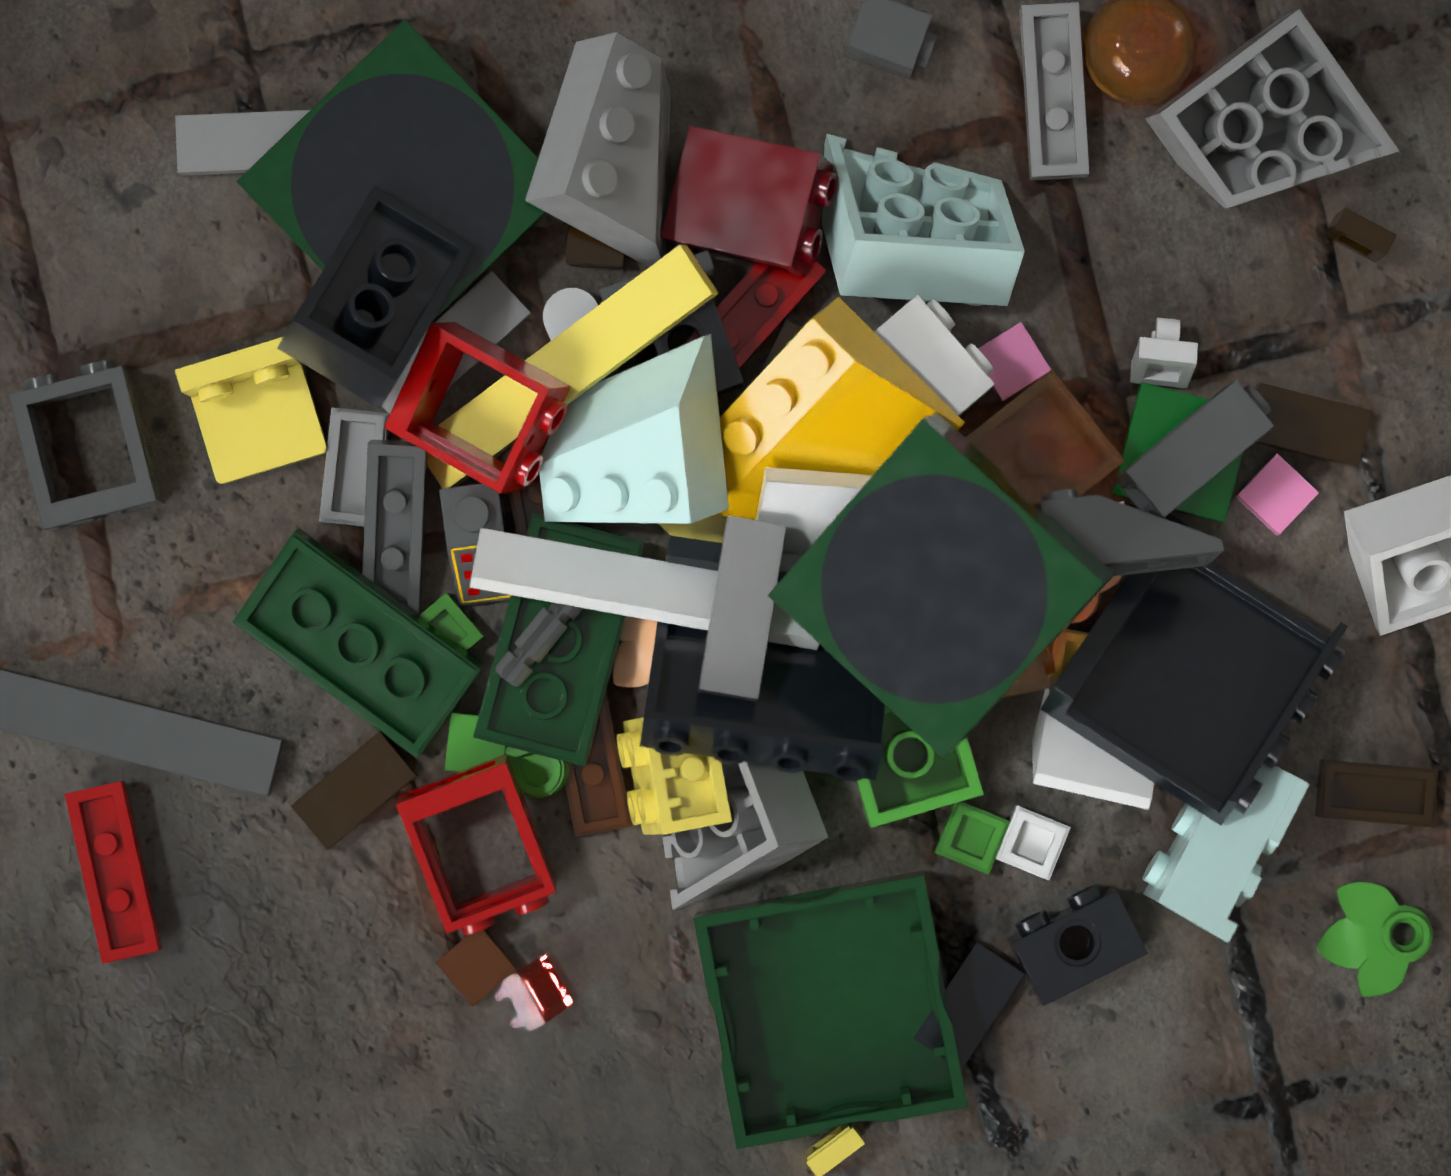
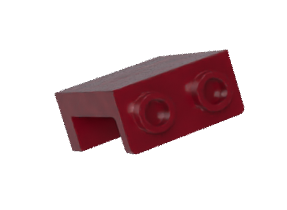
M689 126L660 238L674 248L679 245H687L692 253L698 254L699 249L708 250L709 252L785 268L792 274L805 276L808 264L815 263L820 253L822 231L818 229L823 206L829 207L835 196L837 176L836 173H833V165L821 153Z

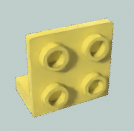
M283 337L175 370L181 392L192 399L215 479L220 484H227L322 455L327 451V443L303 364L278 349Z
M643 718L623 721L624 733L617 734V748L622 767H631L635 790L627 792V802L633 825L641 824L644 835H665L732 822L721 762L709 756L688 753L669 756L661 754L653 748L639 747Z

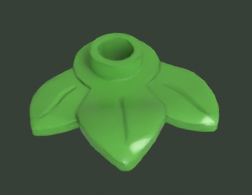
M1351 882L1341 885L1337 888L1336 892L1346 917L1338 919L1325 930L1317 943V952L1335 965L1358 969V988L1363 997L1380 996L1390 993L1403 982L1408 964L1420 959L1429 950L1433 939L1432 925L1421 910L1409 905H1398L1389 890L1383 886L1369 882ZM1399 923H1407L1412 932L1410 939L1404 944H1397L1392 935L1394 927Z

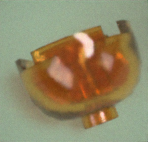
M1109 0L1103 3L1087 25L1082 43L1084 69L1090 80L1092 78L1096 86L1104 91L1103 94L1113 102L1134 108L1157 105L1178 92L1193 73L1198 55L1196 26L1186 8L1176 0Z

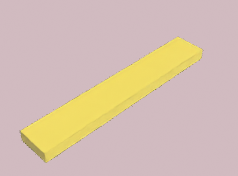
M679 245L525 361L571 386L564 400V403L568 405L719 293L688 246ZM505 375L438 426L496 458L514 445L538 393ZM428 453L427 466L442 489L457 487L470 477Z

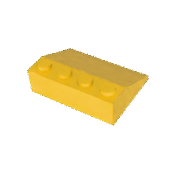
M838 297L804 326L720 417L729 509L720 512V514L726 518L729 515L756 520L766 467L873 475L923 418L939 413L956 430L965 422Z

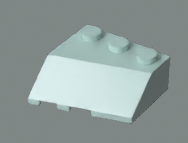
M830 134L826 135L824 157L833 165V173H836L837 186L831 205L829 207L823 206L822 227L841 296H854L861 299L889 298L912 300L918 294L924 302L934 299L937 302L965 303L972 306H1008L1025 251L1002 180L935 162L924 170L898 161V152L877 147L875 156L845 149V138Z
M711 334L595 384L567 405V413L563 422L549 436L542 454L543 463L539 475L545 522L691 524L728 510L729 504Z
M1264 764L1261 765L1254 776L1255 780L1263 784L1258 794L1244 814L1233 809L1221 826L1185 803L1172 825L1171 830L1178 833L1167 854L1159 850L1144 872L1142 880L1147 882L1148 886L1143 894L1203 930L1229 943L1238 926L1228 919L1233 907H1240L1246 899H1250L1262 879L1259 877L1262 866L1256 863L1261 852L1269 856L1279 845L1309 786L1307 782L1275 765L1272 769Z

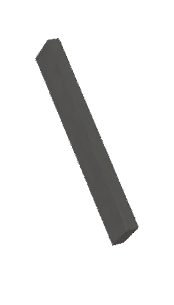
M0 669V730L263 796H270L284 743L282 739Z

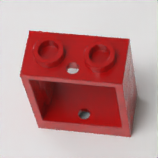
M456 322L431 323L384 428L500 494L522 490L534 481L542 467L543 456L539 453L548 434L552 435L565 418L568 406L564 403V400L571 386ZM464 353L538 393L505 463L433 423Z
M507 754L399 794L396 807L446 934L461 929L463 935H470L492 926L495 923L493 917L513 908H515L518 915L526 914L550 902L548 895L556 893L557 881ZM502 789L535 874L457 903L424 818Z

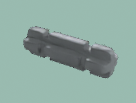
M553 602L547 610L543 607L514 643L517 646L513 652L508 651L496 665V672L512 686H521L533 672V669L530 668L535 661L537 663L541 662L568 628L565 625L570 618L574 620L583 608Z

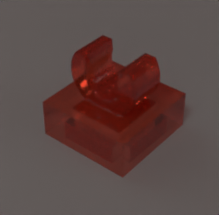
M546 953L528 962L501 980L502 987L494 994L497 1002L509 996L519 1015L509 1021L511 1027L520 1028L525 1025L529 1032L546 1024L574 1004Z

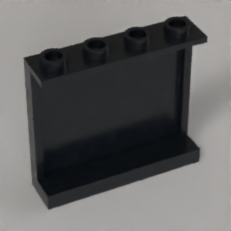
M1170 513L1165 518L1183 526H1189ZM1214 562L1200 567L1129 574L1052 687L1040 710L1221 826L1233 809L1244 814L1258 794L1263 784L1255 780L1254 776L1262 764L1272 769L1286 749L1291 739L1282 734L1290 719L1300 724L1316 701L1318 694L1309 688L1318 675L1328 680L1346 651L1337 646L1348 626L1340 622L1331 636H1329Z
M670 536L666 562L718 571L722 543ZM782 552L777 582H780L802 557V554ZM657 621L639 747L653 748L655 751L669 756H678L684 753L709 756L725 764L751 762L772 765L774 768L788 773H796L803 770L829 773L845 781H858L863 778L876 780L884 751V744L881 743L885 704L820 644L817 650L767 641L758 700L754 702L698 692L708 631Z

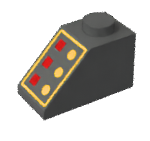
M484 484L439 489L447 551L459 606L510 600L511 595L470 588L480 528L508 533L503 493L500 494Z

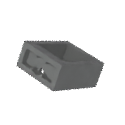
M103 360L83 365L79 368L81 376L59 381L58 374L34 377L23 382L24 391L9 394L43 530L57 532L166 504L133 372L124 366L115 367L113 360ZM113 388L136 482L57 501L34 408Z
M1235 380L1213 395L1113 478V480L1137 509L1164 518L1274 427L1267 418L1271 408L1253 386L1248 384L1245 388H1242Z

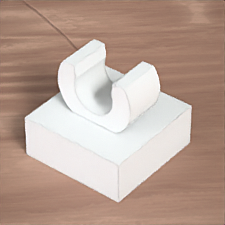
M1157 317L1156 331H1152L1151 338H1139L1131 361L1130 383L1143 382L1151 385L1187 389L1197 364L1198 343L1179 341L1180 320Z

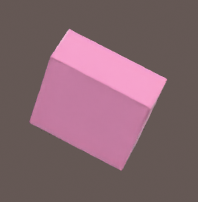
M1022 322L978 348L994 369L989 374V378L995 383L992 389L1000 402H1003L1052 371Z
M1276 453L1242 487L1235 497L1275 535H1280L1319 492Z

